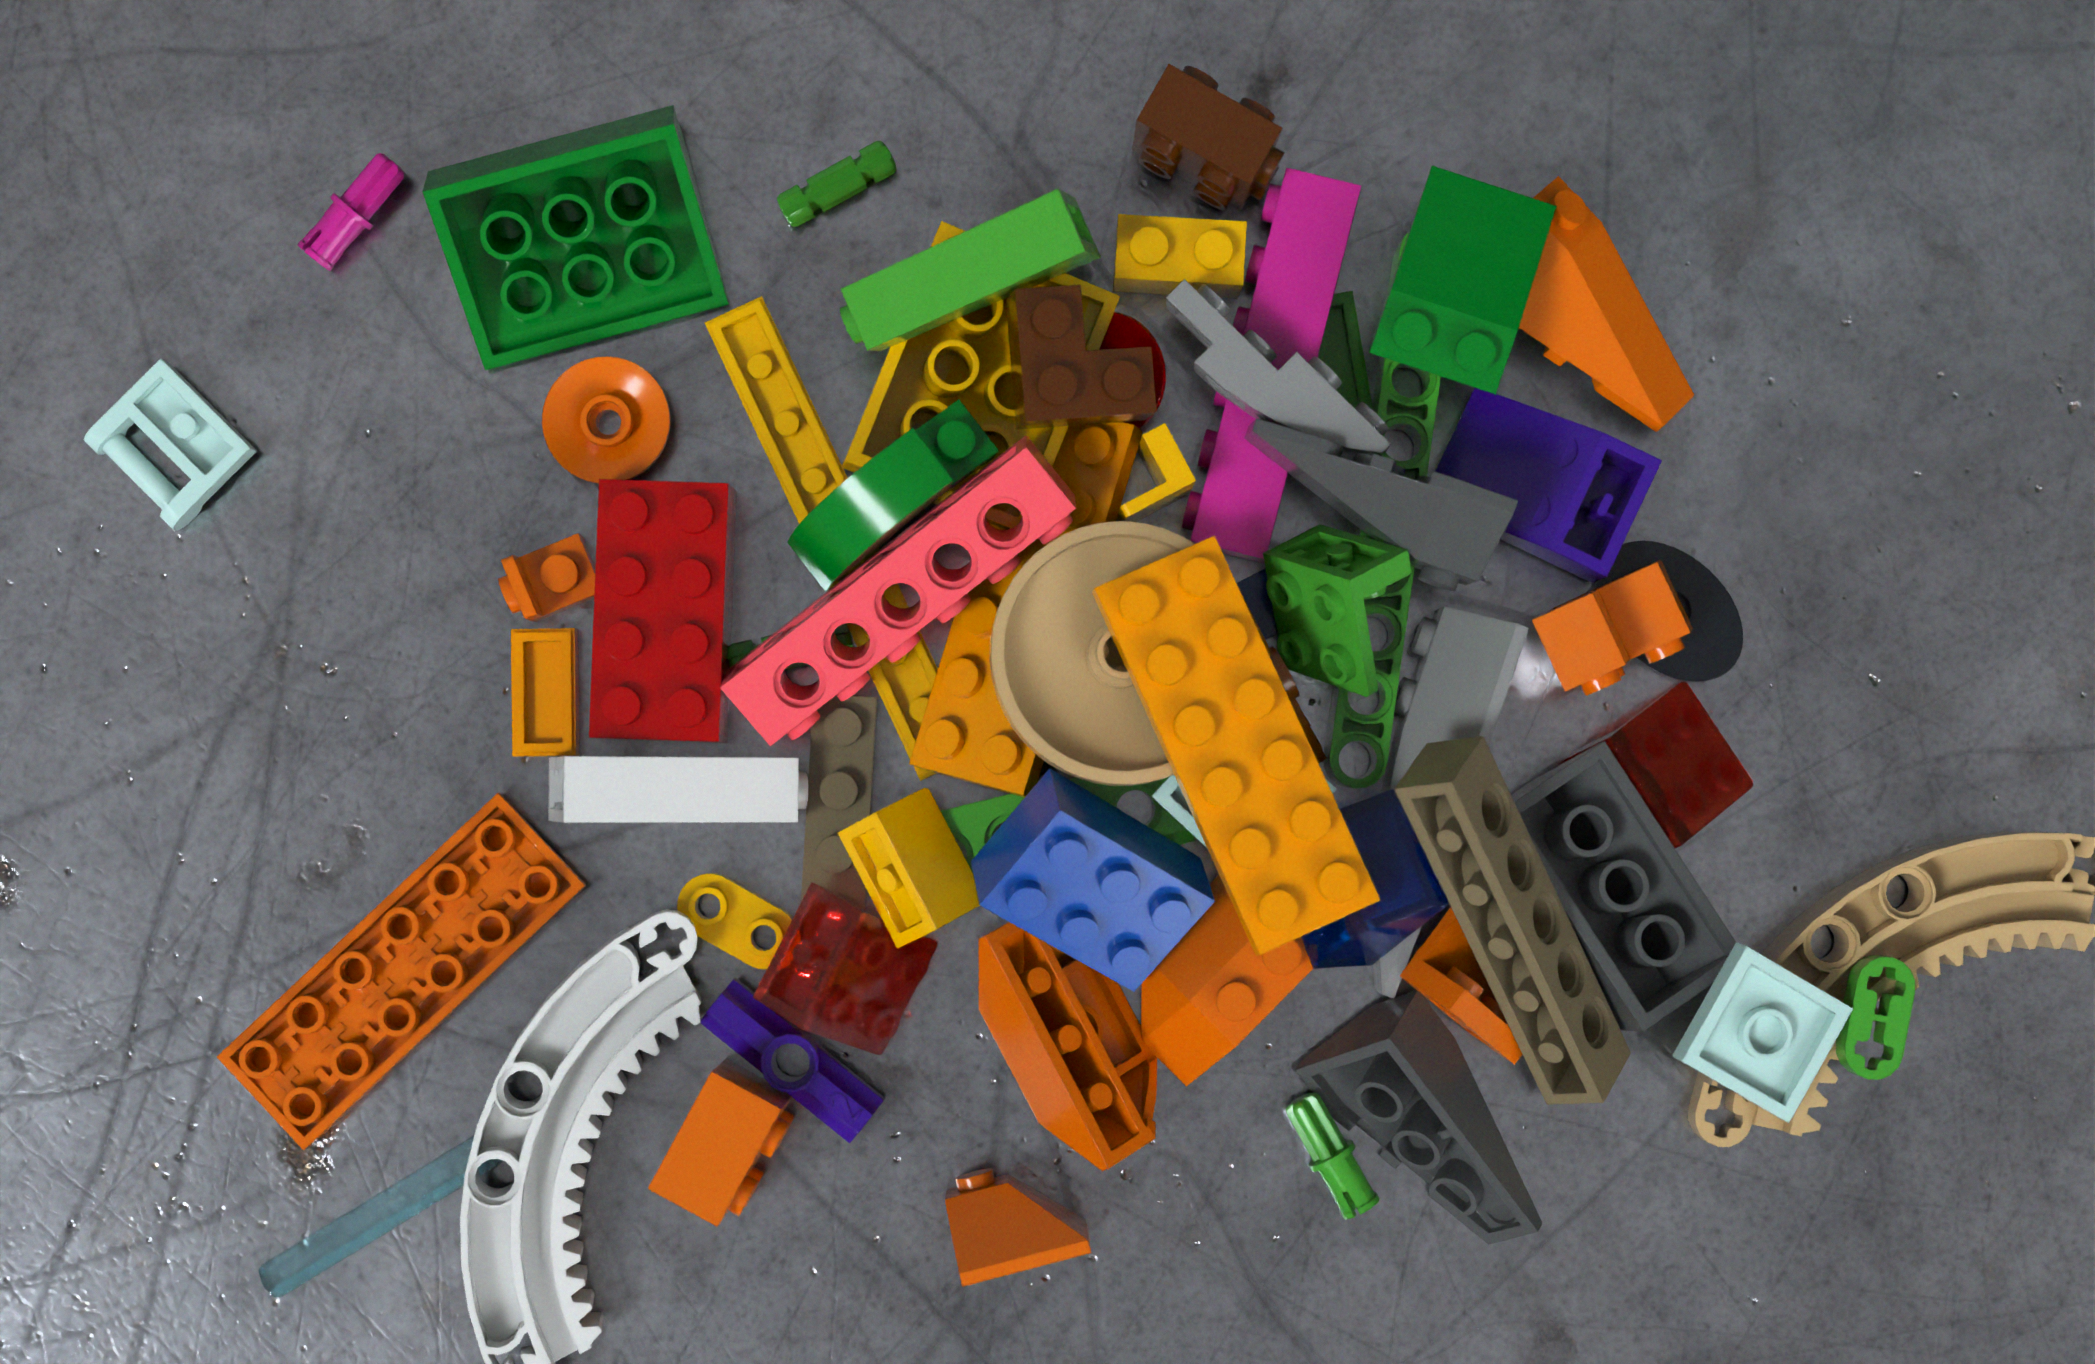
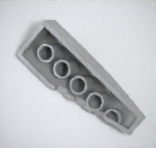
M1444 606L1435 610L1433 619L1423 616L1417 628L1411 653L1420 655L1413 678L1402 677L1398 685L1394 714L1399 715V719L1395 728L1381 788L1372 858V882L1380 897V901L1371 904L1370 925L1374 990L1382 995L1395 998L1402 980L1399 975L1408 964L1423 924L1424 914L1416 910L1420 898L1429 900L1439 882L1394 788L1426 743L1484 736L1488 747L1490 746L1529 630L1528 627Z

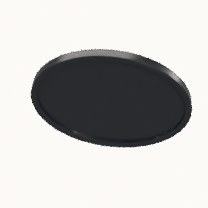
M1633 541L1623 544L1608 576L1595 581V589L1661 559L1693 627L1691 633L1680 637L1685 646L1683 650L1649 664L1645 653L1635 657V659L1659 674L1681 681H1708L1727 673L1735 665L1741 654L1743 628L1736 605L1723 584L1702 563L1677 548L1653 541Z

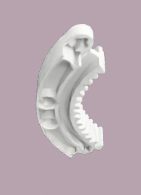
M665 909L658 911L634 926L626 927L580 962L549 994L523 1029L495 1079L476 1127L464 1177L460 1214L461 1268L466 1300L473 1329L485 1364H499L495 1355L510 1352L519 1345L524 1334L527 1332L533 1346L521 1348L520 1357L524 1364H556V1361L576 1350L581 1354L592 1348V1342L602 1332L604 1320L602 1312H590L593 1308L594 1291L593 1289L582 1288L586 1285L587 1266L576 1264L581 1261L584 1247L582 1241L574 1239L580 1234L582 1217L573 1213L580 1211L583 1200V1193L575 1188L584 1186L587 1168L579 1163L590 1162L594 1145L587 1139L599 1138L603 1122L596 1115L609 1116L612 1112L614 1100L608 1092L623 1094L626 1090L628 1080L622 1070L634 1074L641 1072L643 1060L638 1050L656 1056L660 1052L661 1045L657 1033L661 1032L673 1040L677 1039L680 1034L678 1017L680 1016L695 1026L700 1023L699 1005L701 1004V995L696 986L693 985L683 966L691 960L696 951L698 935L694 923L687 915L678 910ZM666 922L671 930L682 927L687 936L679 941L681 952L671 957L666 949H661L647 956L646 960L648 963L657 968L653 971L650 969L641 976L639 973L641 962L638 951L626 939L640 933L639 946L642 948L657 938L656 926L658 924ZM523 1070L534 1073L542 1082L543 1092L532 1101L517 1100L511 1095L507 1086V1079L511 1074ZM490 1159L503 1160L511 1166L514 1172V1181L504 1188L490 1187L482 1181L479 1174V1166ZM509 1354L502 1364H515Z

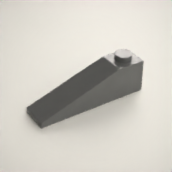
M1257 418L1248 426L1244 438L1372 539L1407 549L1410 566L1421 570L1418 579L1448 591H1456L1458 583L1468 585L1479 581L1514 514L1518 500L1437 472H1432L1431 477L1417 476L1416 480L1404 477L1405 469L1396 465L1397 462L1395 460L1377 454L1371 456L1356 453L1353 461L1341 457L1343 447L1333 441Z

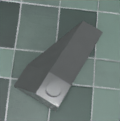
M1417 990L1368 1007L1299 1062L1295 1071L1312 1093L1316 1092L1321 1096L1334 1120L1348 1131L1357 1125L1383 1146L1379 1156L1395 1169L1401 1163H1404L1430 1184L1429 1196L1487 1244L1490 1245L1539 1232L1542 1225L1539 1214L1455 1037L1423 995Z

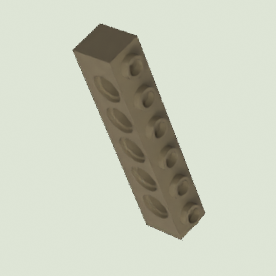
M1484 736L1426 743L1394 790L1547 1105L1604 1103L1631 1051Z

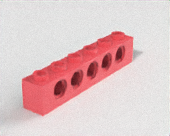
M1025 435L731 666L725 673L720 689L770 746L786 734L791 740L797 739L820 719L821 714L817 710L829 700L837 696L843 702L857 693L871 678L867 671L883 658L887 657L893 663L912 650L921 639L917 632L928 623L937 618L943 624L960 613L971 601L967 593L987 578L991 584H995L1009 575L1022 561L1018 553L1032 542L1039 539L1042 544H1047L1064 532L1073 522V518L1069 514L1076 509L1075 494L1029 437ZM1008 503L1020 511L1022 519L1015 527L1008 530H1000L988 523L985 514L995 504ZM955 543L963 546L969 552L971 559L962 568L948 569L938 563L934 553L945 544ZM894 584H907L918 592L920 600L912 607L897 608L887 601L884 595L885 590ZM854 623L866 630L869 640L862 646L848 647L837 639L834 630L842 624ZM793 663H806L816 670L819 680L807 686L797 685L788 678L785 668Z

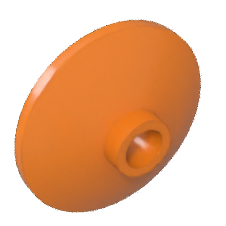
M594 357L573 365L554 382L543 406L542 428L546 444L553 457L564 469L576 477L598 484L599 479L630 480L649 469L661 455L669 436L670 410L662 388L645 369L622 358ZM609 412L617 413L621 419L620 428L614 434H603L599 429L601 417Z

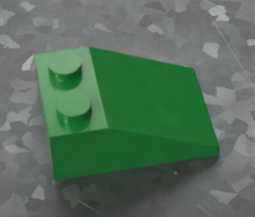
M1431 166L1368 353L1496 394L1519 329L1556 206Z

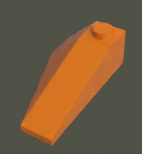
M1558 176L1533 197L1534 199L1555 205L1556 209L1519 328L1546 346L1543 353L1544 357L1559 367L1566 361L1570 362L1592 377V383L1596 392L1657 432L1694 396V393L1603 223L1586 206L1582 198L1574 193Z

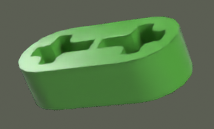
M1870 955L1862 958L1852 967L1847 980L1843 1003L1853 1008L1836 1039V1055L1840 1064L1848 1072L1868 1080H1881L1890 1076L1899 1067L1904 1054L1915 996V979L1911 970L1898 959L1884 955ZM1883 967H1886V978L1895 981V990L1893 994H1882L1878 1013L1876 1014L1877 992L1867 989V981L1869 976L1879 977ZM1874 1020L1876 1024L1873 1039L1874 1042L1883 1045V1054L1881 1057H1871L1868 1061V1066L1864 1067L1865 1057L1855 1053V1045L1857 1041H1868Z

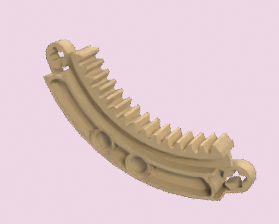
M1997 832L1958 837L1910 850L1876 864L1832 889L1795 918L1761 955L1843 1002L1848 976L1852 967L1860 959L1870 955H1884L1902 961L1911 970L1915 979V989L1919 987L1917 974L1937 977L1941 975L1940 963L1958 967L1963 965V955L1984 958L1987 957V950L2006 953L2011 952L2012 947L2035 949L2036 946L2085 952L2092 938L2095 937V924H2089L2095 895V875H2092L2089 879L2087 872L2073 869L2072 866L2075 857L2090 858L2094 853L2095 859V837L2056 832ZM1896 875H1900L1907 882L1908 897L1903 905L1895 909L1887 900L1886 890L1890 880ZM1826 925L1834 934L1835 942L1829 955L1818 959L1812 951L1811 939L1819 927ZM1883 967L1879 977L1869 976L1867 981V989L1877 992V1001H1880L1883 993L1893 994L1895 990V981L1886 978V967ZM1836 1040L1789 1123L1727 1089L1725 1109L1735 1113V1119L1733 1124H1722L1719 1134H1714L1715 1125L1705 1120V1113L1707 1109H1718L1723 1090L1717 1087H1709V1085L1718 1086V1083L1698 1072L1688 1108V1121L1692 1131L1700 1139L1717 1147H1731L1740 1143L1748 1135L1752 1124L1781 1130L1797 1136H1802V1133L1820 1131L1821 1124L1807 1113L1811 1107H1826L1828 1104V1100L1816 1089L1818 1083L1836 1084L1838 1077L1827 1065L1830 1059L1839 1060L1836 1055Z

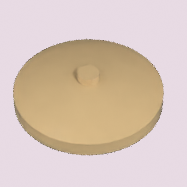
M1128 521L1097 523L1078 528L1051 541L1037 551L1015 575L1002 597L992 626L990 639L991 677L996 697L1009 724L1020 739L1046 763L1075 778L1110 786L1147 784L1174 775L1095 601L1092 590L1195 543L1172 531L1150 524Z

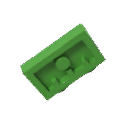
M1319 524L1264 552L1263 557L1268 579L1266 585L1267 593L1272 602L1278 634L1277 648L1288 670L1364 697L1377 692L1378 682L1364 600L1382 595L1386 592L1387 586L1412 574L1408 550Z

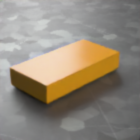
M511 629L512 756H580L578 629Z

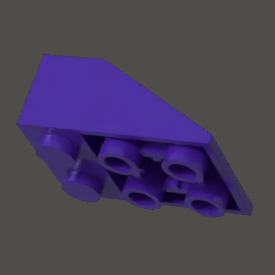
M1474 388L1434 472L1518 500L1514 514L1501 540L1593 583L1608 576L1662 460L1604 432L1499 394Z

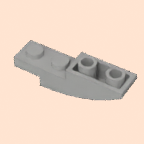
M1184 279L1166 297V308L1208 348L1194 362V372L1220 395L1244 412L1257 419L1333 441L1343 447L1342 455L1355 457L1356 453L1371 456L1373 454L1382 456L1388 450L1391 443L1383 436L1389 429L1386 423L1363 402H1360L1354 408L1336 390L1342 384L1341 380L1318 357L1314 356L1307 362L1296 352L1277 370L1271 364L1277 357L1272 348L1251 329L1242 336L1225 319L1231 312L1229 307L1207 285L1203 284L1196 291Z

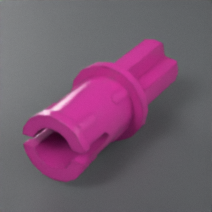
M382 153L375 155L341 197L336 193L330 196L334 202L297 245L317 263L331 271L345 250L357 239L365 228L370 231L372 230L374 225L369 220L404 179L405 173L402 168Z

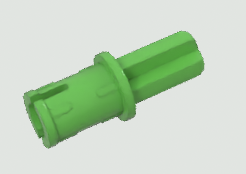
M1316 1092L1307 1093L1292 1101L1286 1107V1114L1312 1158L1308 1166L1312 1172L1319 1171L1340 1208L1343 1219L1354 1218L1356 1216L1354 1211L1356 1208L1361 1215L1374 1207L1380 1198L1373 1191L1352 1153L1356 1145L1353 1140L1345 1141L1321 1096Z

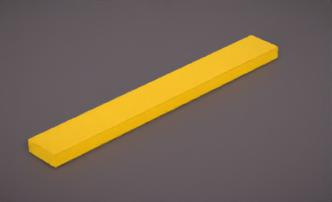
M760 296L705 322V325L800 524L822 500L848 477L844 469L841 468L842 464L767 305L763 297ZM894 584L885 590L884 595L891 605L897 608H909L898 584ZM846 623L857 647L868 642L869 636L863 627L854 623ZM920 630L917 632L921 637L920 641L906 655L893 663L885 657L868 670L910 759L938 671ZM913 766L920 781L937 774Z

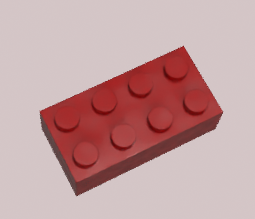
M599 479L589 738L727 743L729 698L720 689L726 671L729 669L728 646L731 644L737 498V491L729 483Z

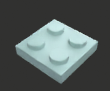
M1736 942L1672 1057L1789 1123L1853 1008L1748 946Z

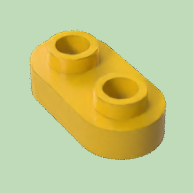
M717 873L696 876L685 884L679 894L677 910L687 915L694 923L698 937L754 968L771 969L778 967L786 962L797 948L799 931L791 914L727 876ZM704 894H713L720 901V911L714 918L703 916L698 909L699 899ZM760 925H767L775 931L776 942L770 949H761L754 942V931Z

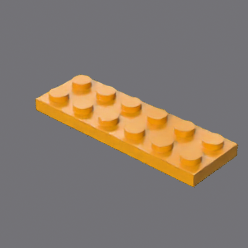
M1124 422L1068 426L1053 468L1075 494L1076 509L1069 514L1073 518L1071 525L1056 538L1081 527L1117 520L1119 508L1143 433L1137 426ZM989 523L991 526H993V527L996 528V529L1008 530V529H1005V528H1002V527H999V526H996V525H994V524ZM1036 539L1018 553L1022 561L1009 575L995 584H991L986 578L967 593L971 601L953 618L909 762L910 765L1021 797H1026L1037 784L1044 760L1037 756L1020 739L1001 709L991 677L990 639L997 609L1011 581L1022 566L1037 551L1047 545L1042 544L1039 539Z
M1215 536L1095 587L1092 590L1095 601L1255 955H1262L1380 901V897Z

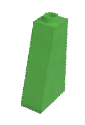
M1056 189L841 288L847 305L840 308V314L850 337L856 344L864 342L867 350L882 351L1010 296L1014 289L1031 288L1101 258L1076 198L1060 189Z

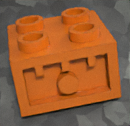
M1450 907L1426 941L1417 949L1413 958L1399 976L1463 1030L1515 1065L1523 1054Z

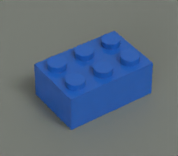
M1050 768L971 861L980 906L1133 992L1136 991L1215 902L1202 860L1199 856Z

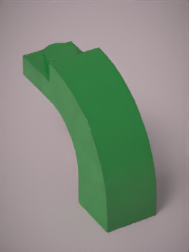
M958 399L918 429H910L847 478L802 520L791 534L787 543L824 591L827 592L878 552L912 518L992 460L999 450Z

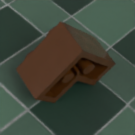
M1081 285L1014 289L1006 300L1016 430L1144 421L1157 413L1151 347L1086 351Z

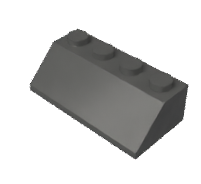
M1605 741L1532 780L1511 794L1621 1031L1644 1032L1713 984L1736 941Z

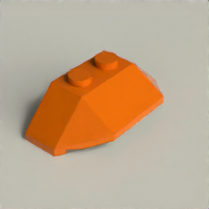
M1218 874L1209 883L1215 902L1141 984L1142 1041L1187 1087L1232 1051L1317 966L1334 947L1362 909L1262 955L1256 956Z
M1010 922L979 938V1011L1038 1123L1101 1171L1111 1168L1154 1140L1156 1122L1152 1119L1157 1094V1057L1142 1041L1141 1025L1120 985Z

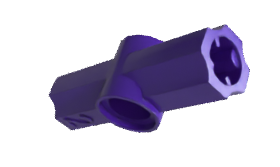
M737 978L732 980L700 1020L704 1027L763 1073L764 1078L773 1088L788 1093L848 1143H851L885 1100V1097L822 1048L820 1042L813 1034L796 1027ZM788 1043L797 1044L807 1052L810 1060L809 1069L804 1075L798 1077L788 1076L778 1068L776 1052L781 1045Z

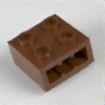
M1168 64L1136 120L1132 150L1141 154L1138 158L1139 163L1160 177L1171 179L1172 175L1176 174L1194 184L1193 193L1207 204L1220 210H1226L1228 205H1231L1241 211L1250 195L1261 201L1279 169L1278 165L1285 152L1276 148L1283 128L1273 123L1275 119L1274 114L1254 100L1241 98L1238 103L1217 91L1219 84L1211 76L1195 67L1185 66L1182 71Z

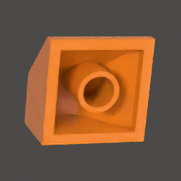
M992 1168L969 1172L956 1177L957 1187L946 1191L945 1204L962 1287L1091 1253L1086 1219L1009 1174L994 1177Z

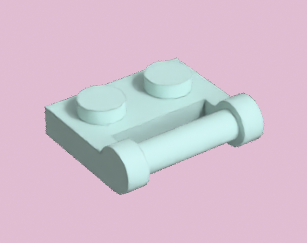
M163 359L154 364L88 430L84 437V441L98 455L107 454L162 509L160 517L174 531H178L188 525L199 514L202 506L257 452L169 362ZM135 423L191 479L180 491L125 437L127 429Z

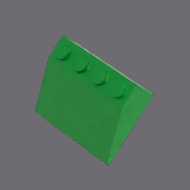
M674 105L434 169L427 173L422 192L485 370L729 304L692 164Z

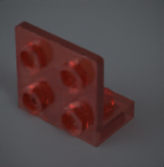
M1684 681L1671 687L1617 730L1577 749L1563 760L1565 763L1600 742L1605 741L1674 848H1678L1686 843L1753 787L1752 779L1688 683Z
M811 882L753 998L802 1030L876 1055H881L890 1039L896 1033L900 1019L917 985L928 970L929 962L937 948V942L927 936H923L897 949L882 918L865 911L828 888Z

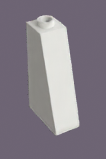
M549 757L548 821L563 823L798 822V809H805L808 802V777L806 771H798L799 758Z

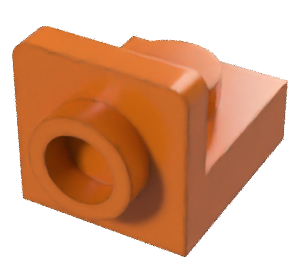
M579 533L524 556L517 557L511 555L501 559L506 575L498 578L499 586L513 614L522 611L525 619L538 622L594 599L595 565L584 538Z

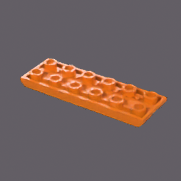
M497 793L227 1046L217 1058L304 1151L339 1121L576 898L587 885L538 835L503 795Z

